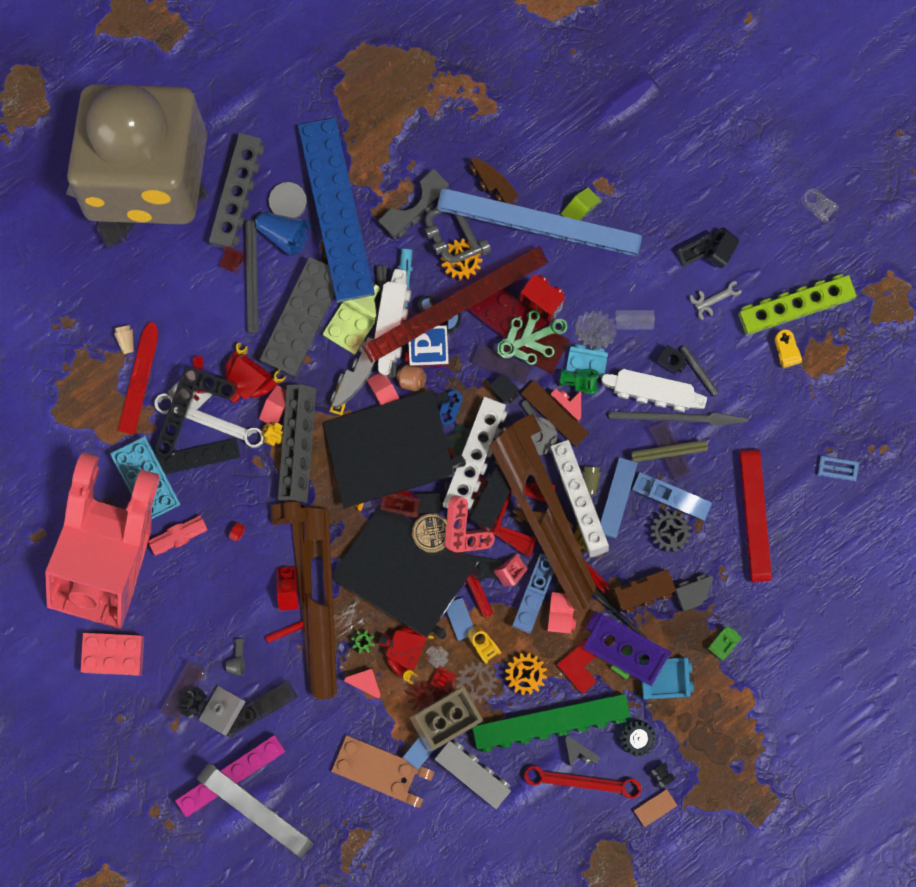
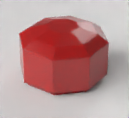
M238 522L235 523L229 538L238 542L245 533V526Z

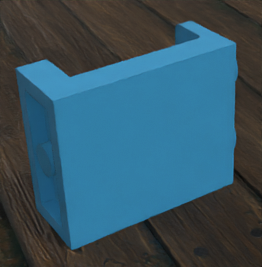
M688 657L667 659L652 687L641 681L642 699L690 697L691 693L694 692L693 681L689 679V673H692V661H688ZM640 660L641 665H647L650 660Z

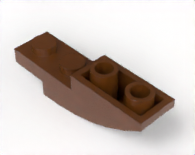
M475 157L471 158L470 170L474 176L478 175L480 178L479 185L484 192L487 191L489 195L497 192L495 194L497 201L515 205V202L519 200V195L507 179L484 161Z

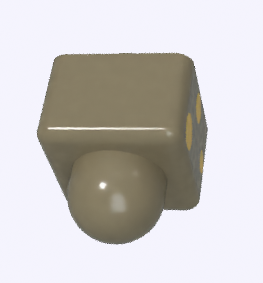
M91 84L82 90L67 179L84 216L88 220L187 224L194 219L207 141V130L194 93L186 87L138 86L131 84Z

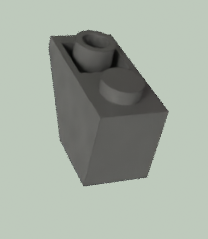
M707 574L697 577L694 583L689 584V581L678 584L675 594L682 612L703 604L714 580L713 576L707 577Z

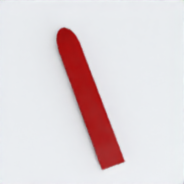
M150 322L145 327L140 338L119 424V432L132 435L136 433L158 343V329L154 322Z

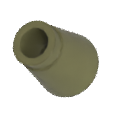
M584 466L582 475L589 494H597L601 472H599L600 467Z

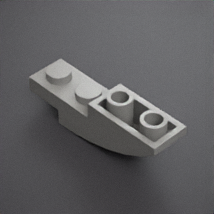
M368 337L366 342H362L359 352H362L359 359H355L352 366L354 372L346 370L345 374L342 373L338 380L340 387L338 392L334 391L330 401L333 402V408L338 409L347 403L369 378L376 364L375 360L370 359L374 339Z

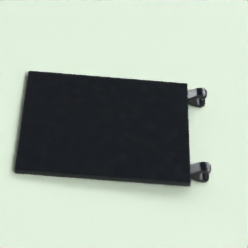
M432 389L324 422L344 509L455 476L453 468L466 466V460L463 456L450 458L437 406L438 404L450 402L447 392H442L435 396Z
M382 502L332 574V580L422 636L428 638L432 632L440 639H444L447 633L445 629L437 626V623L468 577L472 575L475 579L482 582L485 579V573L475 568L479 561L465 552H453L446 547L438 552H426L420 549L415 544L412 536L413 527L416 522Z

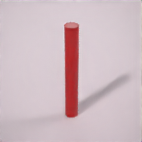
M303 620L265 636L267 642L270 643L303 629Z

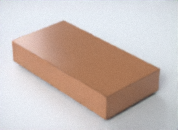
M666 789L635 809L634 812L643 826L646 827L675 808L677 804Z

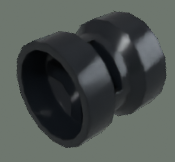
M665 762L649 772L652 778L658 780L656 785L659 789L675 780L674 775L668 773V766Z

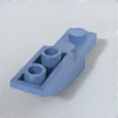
M641 472L632 489L704 521L712 505V502Z
M540 553L512 626L529 634L532 631L554 573L548 558L544 554Z

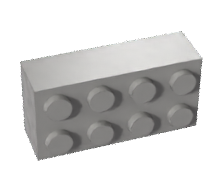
M449 741L435 760L497 809L511 792L508 789L510 784L502 778L498 781L493 776L494 771L486 765L482 768L478 764L479 759L471 753L466 755L462 751L464 747L457 741L453 743Z

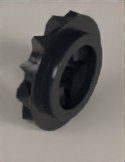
M191 688L182 695L179 703L182 715L192 719L194 716H199L200 711H204L203 707L208 703L205 700L207 695L203 690Z

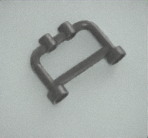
M435 207L427 213L425 222L428 228L424 230L428 239L433 238L435 244H432L436 255L442 254L446 261L458 263L481 252L483 255L491 253L488 241L486 239L477 241L465 217L455 214L472 248L458 255H451L439 234L437 226L433 222L434 216L443 213V211Z

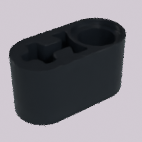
M724 227L718 229L709 243L704 257L716 267L723 268L729 262L739 243L738 237Z

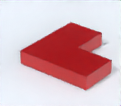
M587 640L557 664L581 694L585 693L597 682L585 668L596 657V655L583 648Z

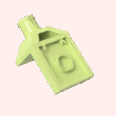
M376 284L375 286L373 285L374 296L342 302L322 334L325 338L353 355H356L362 342L365 341L377 322L374 300L381 288Z

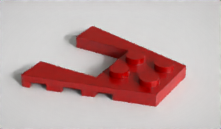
M479 477L478 481L481 484L478 492H473L471 498L474 499L472 506H477L479 500L476 498L480 490H485L488 484L485 482L486 478ZM537 483L525 484L526 497L547 504ZM511 490L491 532L530 558L536 538L500 526L513 492Z

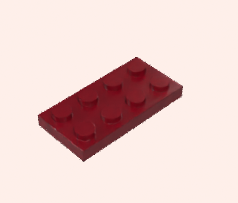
M489 277L482 281L463 304L465 309L504 339L507 338L510 331V321L513 318H520L523 325L518 329L514 341L521 339L528 321L527 314L532 311ZM535 313L531 314V319L533 320L536 319ZM540 317L536 321L532 333L542 330L547 322ZM518 320L513 322L515 327L519 326ZM522 346L517 349L525 352L528 347Z

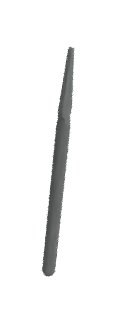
M614 411L608 413L610 419L706 422L713 426L748 422L747 418L716 412L709 415Z

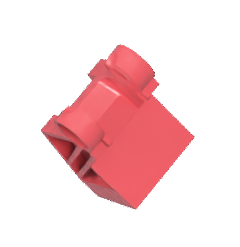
M82 452L73 474L64 526L45 572L47 608L121 629L130 607L151 534L152 503L158 488L159 474L146 470L140 471L131 501L125 510L98 502L93 498V487L99 472V467L97 466L99 457Z

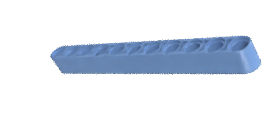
M441 189L437 209L443 212L622 254L639 255L642 236L639 234L453 190Z

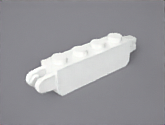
M395 269L391 282L383 285L372 353L379 360L378 371L384 376L390 374L392 362L396 363L397 358L401 357L402 347H399L400 339H404L405 328H402L403 320L406 321L408 316V309H405L406 302H410L411 290H409L407 285V272L405 270Z
M626 369L621 370L618 376L604 374L603 378H601L602 385L614 389V393L619 398L628 399L632 397L636 398L637 402L647 404V401L654 402L655 406L666 408L667 405L674 407L673 410L678 412H685V410L690 408L704 409L707 397L695 393L694 388L690 384Z

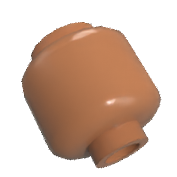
M406 364L397 372L396 378L403 389L418 391L426 383V374L421 367Z

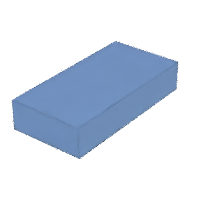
M460 598L452 601L446 610L458 641L468 638V631L474 627L464 600Z

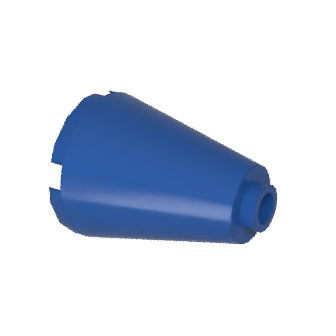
M268 212L259 214L255 220L256 229L290 256H294L293 253L298 254L308 239L306 230H310V223L305 220Z

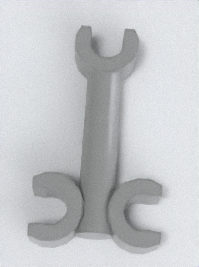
M731 282L728 289L704 300L702 291L698 292L700 296L698 301L692 295L689 297L690 302L699 311L698 317L701 321L704 320L702 315L704 311H707L710 317L713 316V311L709 306L729 296L737 297L741 294V290L738 292L732 290V287L737 285V282Z

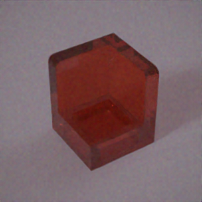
M225 246V254L220 268L238 275L245 256L242 252Z

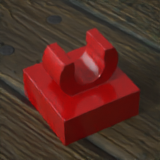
M438 667L430 684L448 693L456 675Z

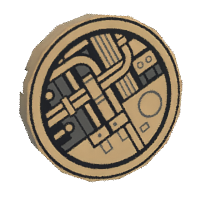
M427 514L419 518L413 527L412 536L415 544L426 552L443 550L446 547L447 520L437 514Z

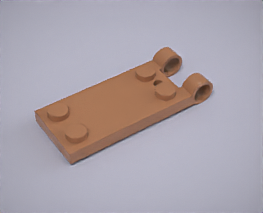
M347 735L331 771L418 808L421 807L424 799L408 793L413 778L416 774L431 781L435 773L422 766L417 770L405 759ZM403 777L407 779L406 783L401 782Z

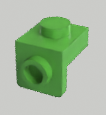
M726 626L708 649L721 660H724L742 637L736 630Z

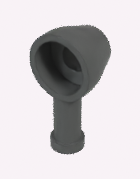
M235 639V658L227 660L226 671L236 676H244L245 660L243 657V645L245 640Z

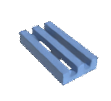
M820 456L817 475L856 482L859 462ZM824 461L854 466V469L825 465ZM823 469L853 473V476L824 472Z

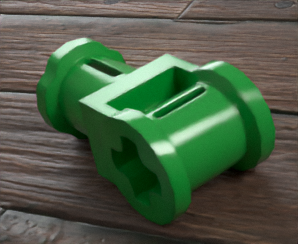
M562 369L560 386H575V391L595 394L598 392L597 379L599 372L595 369H578L577 373H572Z

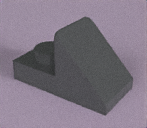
M566 736L565 743L570 766H572L579 753L582 755L580 759L589 765L592 762L595 764L600 759L598 755L571 737Z

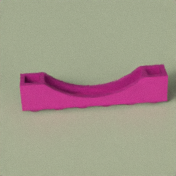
M274 735L221 770V772L238 784L286 753V750L277 736ZM201 783L177 799L176 803L185 817H189L217 798L218 795Z

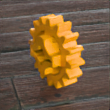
M464 239L461 240V243L454 240L453 246L450 243L447 244L449 253L451 254L455 250V255L465 252L462 248L468 250L472 248L469 242L465 243ZM482 253L466 259L464 266L461 262L450 263L442 256L441 260L445 261L442 264V268H448L445 273L446 275L452 273V279L459 276V281H462V277L465 276L469 280L470 274L475 277V270L480 271L481 269L477 264L482 263V259L478 258ZM475 260L472 268L468 269L469 263ZM453 268H459L462 272L456 271Z
M521 653L520 659L514 656V663L508 662L511 668L505 670L506 673H509V676L505 679L511 680L509 687L515 686V693L521 690L522 695L525 694V691L532 695L533 689L537 692L539 691L538 685H545L541 680L547 679V676L543 675L547 668H541L544 662L538 663V656L532 659L530 653H528L527 657H524ZM529 661L532 662L533 665L531 667L524 666L522 662ZM516 666L519 670L518 676L513 678V670ZM523 669H525V671L534 669L533 671H531L529 675L530 679H527L525 677L518 680L523 674ZM539 670V679L536 682L534 673ZM526 682L530 687H521L518 684Z

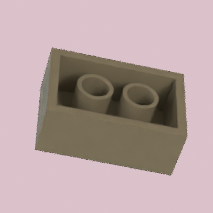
M465 687L453 691L409 717L428 751L437 749L483 721Z

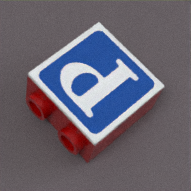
M447 326L408 327V333H405V345L409 344V352H406V363H410V366L421 368L448 367Z

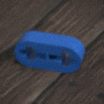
M458 391L447 393L449 397L457 395L459 402H455L453 408L449 407L451 400L449 403L442 404L439 414L443 426H451L456 420L463 401L462 395ZM451 410L450 417L452 420L444 422V418L441 417L442 414L446 415L447 411Z

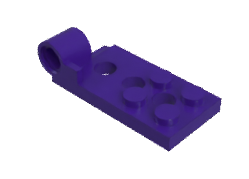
M597 611L593 613L586 626V629L592 633L583 647L585 650L649 686H653L671 654L670 651ZM607 636L615 637L616 642L613 646L605 644ZM625 645H630L633 648V652L629 656L622 654V648ZM641 655H648L650 657V662L647 665L639 663Z

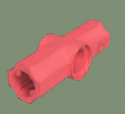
M200 515L184 524L180 523L167 529L165 533L148 542L153 553L157 556L172 548H178L188 543L190 539L208 531Z

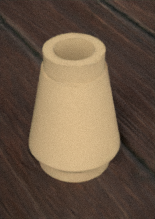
M130 325L115 328L116 333L114 335L123 354L134 352L133 329L130 328Z

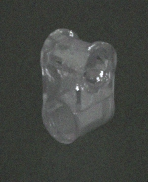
M809 189L801 198L802 205L824 223H828L832 213L839 209L836 203L816 189ZM807 195H813L815 203H810L807 200Z

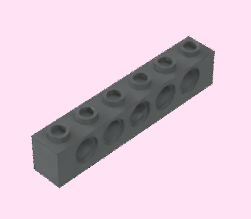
M242 133L238 135L209 239L211 246L233 251L234 246L237 247L240 238V235H237L238 230L243 227L245 217H242L243 212L248 209L250 199H247L248 194L253 191L255 181H252L253 176L258 173L260 163H257L258 158L263 155L265 145H262L261 138ZM245 153L253 154L250 160L243 159ZM240 171L248 172L245 178L238 177ZM235 189L243 190L240 196L233 195ZM230 207L238 208L235 214L228 213ZM225 225H232L233 229L231 232L225 233L223 232V227Z
M287 385L278 500L308 502L316 388Z

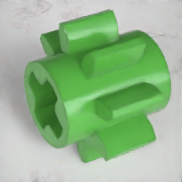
M367 630L364 634L357 631L358 637L352 638L353 641H356L352 648H360L359 654L363 650L370 653L368 648L370 646L375 647V644L371 643L374 636L368 637ZM363 637H366V641H368L369 644L364 645V647H361V644L358 642V640H362Z

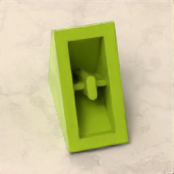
M586 188L573 198L561 215L582 221L601 200L589 188Z

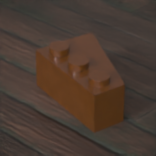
M667 569L646 578L630 582L627 585L616 587L612 592L620 612L625 611L628 614L636 611V607L643 604L644 607L655 604V599L661 598L663 601L673 597L672 593L676 592V589Z

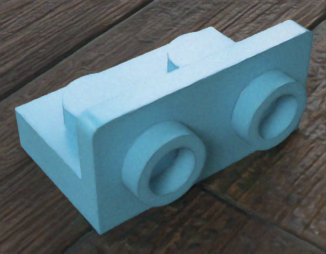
M577 344L574 347H570L566 372L577 373L578 369H595L599 372V378H603L608 353L604 352V349L593 348V350L585 349L586 346Z

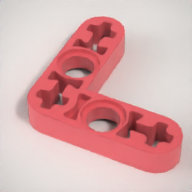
M453 496L448 504L446 548L453 552L490 548L495 540L494 534L484 530L466 531L468 501L464 497ZM459 519L458 527L454 528L455 521ZM472 536V543L468 545L467 541Z

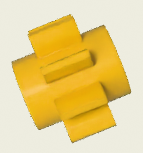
M274 421L271 424L267 423L261 432V435L265 437L263 442L272 446L275 443L280 444L283 441L282 429L284 426Z

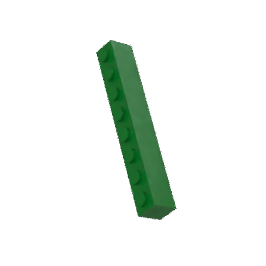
M626 694L477 725L472 728L477 750L481 749L483 753L493 751V746L500 745L502 749L511 747L512 742L519 741L521 745L530 743L531 738L538 737L540 741L549 739L550 734L558 733L559 737L570 734L569 730L577 729V732L589 730L588 726L596 725V728L608 726L607 722L615 721V724L627 722L626 718L630 717Z

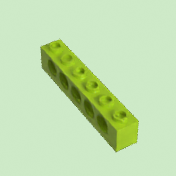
M837 275L832 278L833 281L827 283L825 280L819 281L814 284L815 287L809 289L807 286L801 287L796 290L797 293L789 295V292L783 293L778 296L779 299L771 301V298L761 301V305L753 307V304L743 307L738 315L745 335L748 336L854 300L857 296L850 276ZM835 288L838 292L837 296H831L828 289ZM817 294L820 298L819 302H813L810 295ZM799 300L802 304L801 308H795L792 305V301ZM781 306L784 311L783 314H777L774 311V307ZM763 312L766 317L765 320L757 319L756 313Z

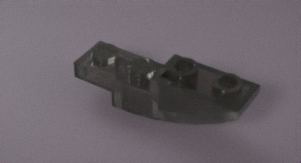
M286 681L255 701L243 706L227 733L228 737L234 736L297 699L298 696L290 682Z

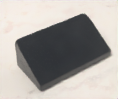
M705 230L673 246L683 267L704 257V253L712 240L711 233Z

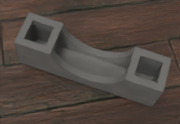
M435 169L420 181L422 198L414 208L404 211L391 208L378 220L379 225L394 240L404 237L408 232L407 228L411 225L415 226L422 219L420 216L423 213H428L436 206L434 203L439 199L441 189H450V185Z

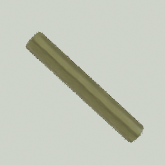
M706 440L633 451L632 460L633 462L703 452L708 450V444Z

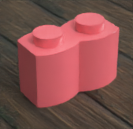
M551 593L547 630L549 632L571 634V630L576 628V618H573V611L577 610L573 609L567 595L564 593Z

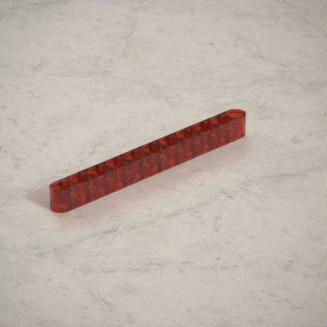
M538 246L363 345L362 348L370 362L373 363L544 266L549 261L542 248Z

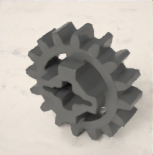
M666 511V516L660 513L658 515L660 520H653L656 526L650 527V529L654 530L650 537L656 538L653 543L660 544L658 549L666 547V552L668 553L670 548H672L675 553L677 552V547L681 550L684 549L683 543L689 544L686 538L692 537V534L688 533L692 526H687L689 519H682L683 513L677 516V511H674L672 515H670L669 511ZM673 519L679 521L682 525L678 526L674 523ZM665 520L666 526L664 529L658 530L660 524ZM669 527H671L672 530H678L673 534V536H671L670 533H665L666 531H668ZM684 533L682 540L677 543V536ZM664 537L669 540V544L662 541L661 538Z

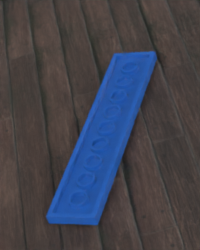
M331 118L299 124V134L336 301L339 303L374 296V287L336 119Z

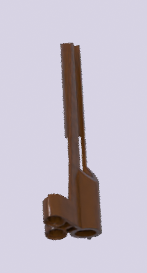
M531 414L500 430L502 434L489 446L573 609L584 610L587 608L596 586L531 438L532 435L542 431L535 416ZM529 475H533L549 505L540 525L525 496V484Z
M300 502L271 505L272 525L292 524L306 641L309 688L312 695L318 700L332 699L337 694L329 510L324 507L301 505ZM317 556L323 558L325 604L318 603L312 599L311 561Z

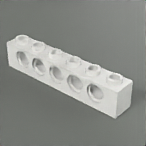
M484 397L462 453L466 460V466L456 469L443 507L448 508L449 500L453 496L458 495L467 499L468 510L471 509L474 499L471 498L473 492H478L481 484L478 481L480 474L484 475L488 465L485 463V460L492 455L489 445L493 442V439L496 440L499 437L501 429L498 426L500 422L504 423L508 413L505 411V404ZM486 418H492L495 421V423L493 425H488L485 423L484 420ZM485 435L488 441L480 442L478 437ZM479 453L482 458L474 460L471 455ZM471 470L475 473V476L469 478L464 472ZM459 488H466L468 493L460 495L457 490Z
M569 440L551 446V454L590 558L608 552V542Z

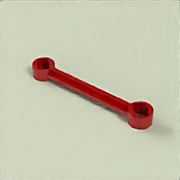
M537 766L529 767L524 774L526 782L532 786L547 783L622 793L630 799L638 797L641 793V785L635 779L621 782L546 772ZM531 769H535L540 773L541 779L539 782L534 783L529 779L527 774ZM632 782L636 784L638 792L634 796L626 792V788H624L626 783Z

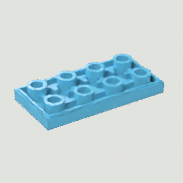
M146 436L110 453L131 495L141 470L159 474L158 488L152 503V519L181 505Z

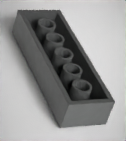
M311 257L308 258L260 358L262 364L294 379L297 378L335 299L329 265Z

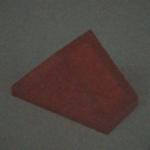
M401 491L382 497L381 510L417 518L421 498L410 491Z

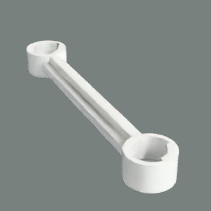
M161 394L155 400V407L162 414H167L169 410L162 411L158 407V402L160 403L168 398L172 402L173 398L168 394ZM174 408L176 415H183L182 408ZM193 408L189 410L187 419L245 440L246 444L251 448H259L264 443V437L261 435L262 431L258 428L245 429ZM259 432L261 441L258 444L251 445L247 440V436L250 437L251 434Z

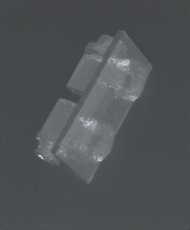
M616 310V330H654V310Z

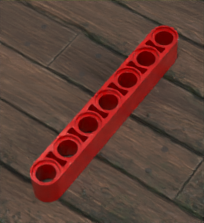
M760 449L740 450L751 582L772 581L761 453Z

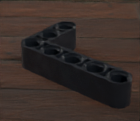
M190 366L185 369L180 377L156 444L157 454L161 457H167L174 452L197 389L229 399L237 393V384L233 380L196 366ZM188 371L195 372V380H190L187 377ZM209 377L214 380L213 387L206 385V378ZM228 384L232 387L231 394L224 392V385ZM182 389L189 391V398L181 396ZM175 407L182 408V416H177L175 414ZM168 425L176 427V434L169 433ZM162 443L169 444V452H165L162 450Z

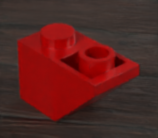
M296 566L277 568L279 611L299 609Z

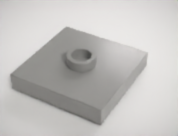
M217 686L199 720L226 736L245 701Z

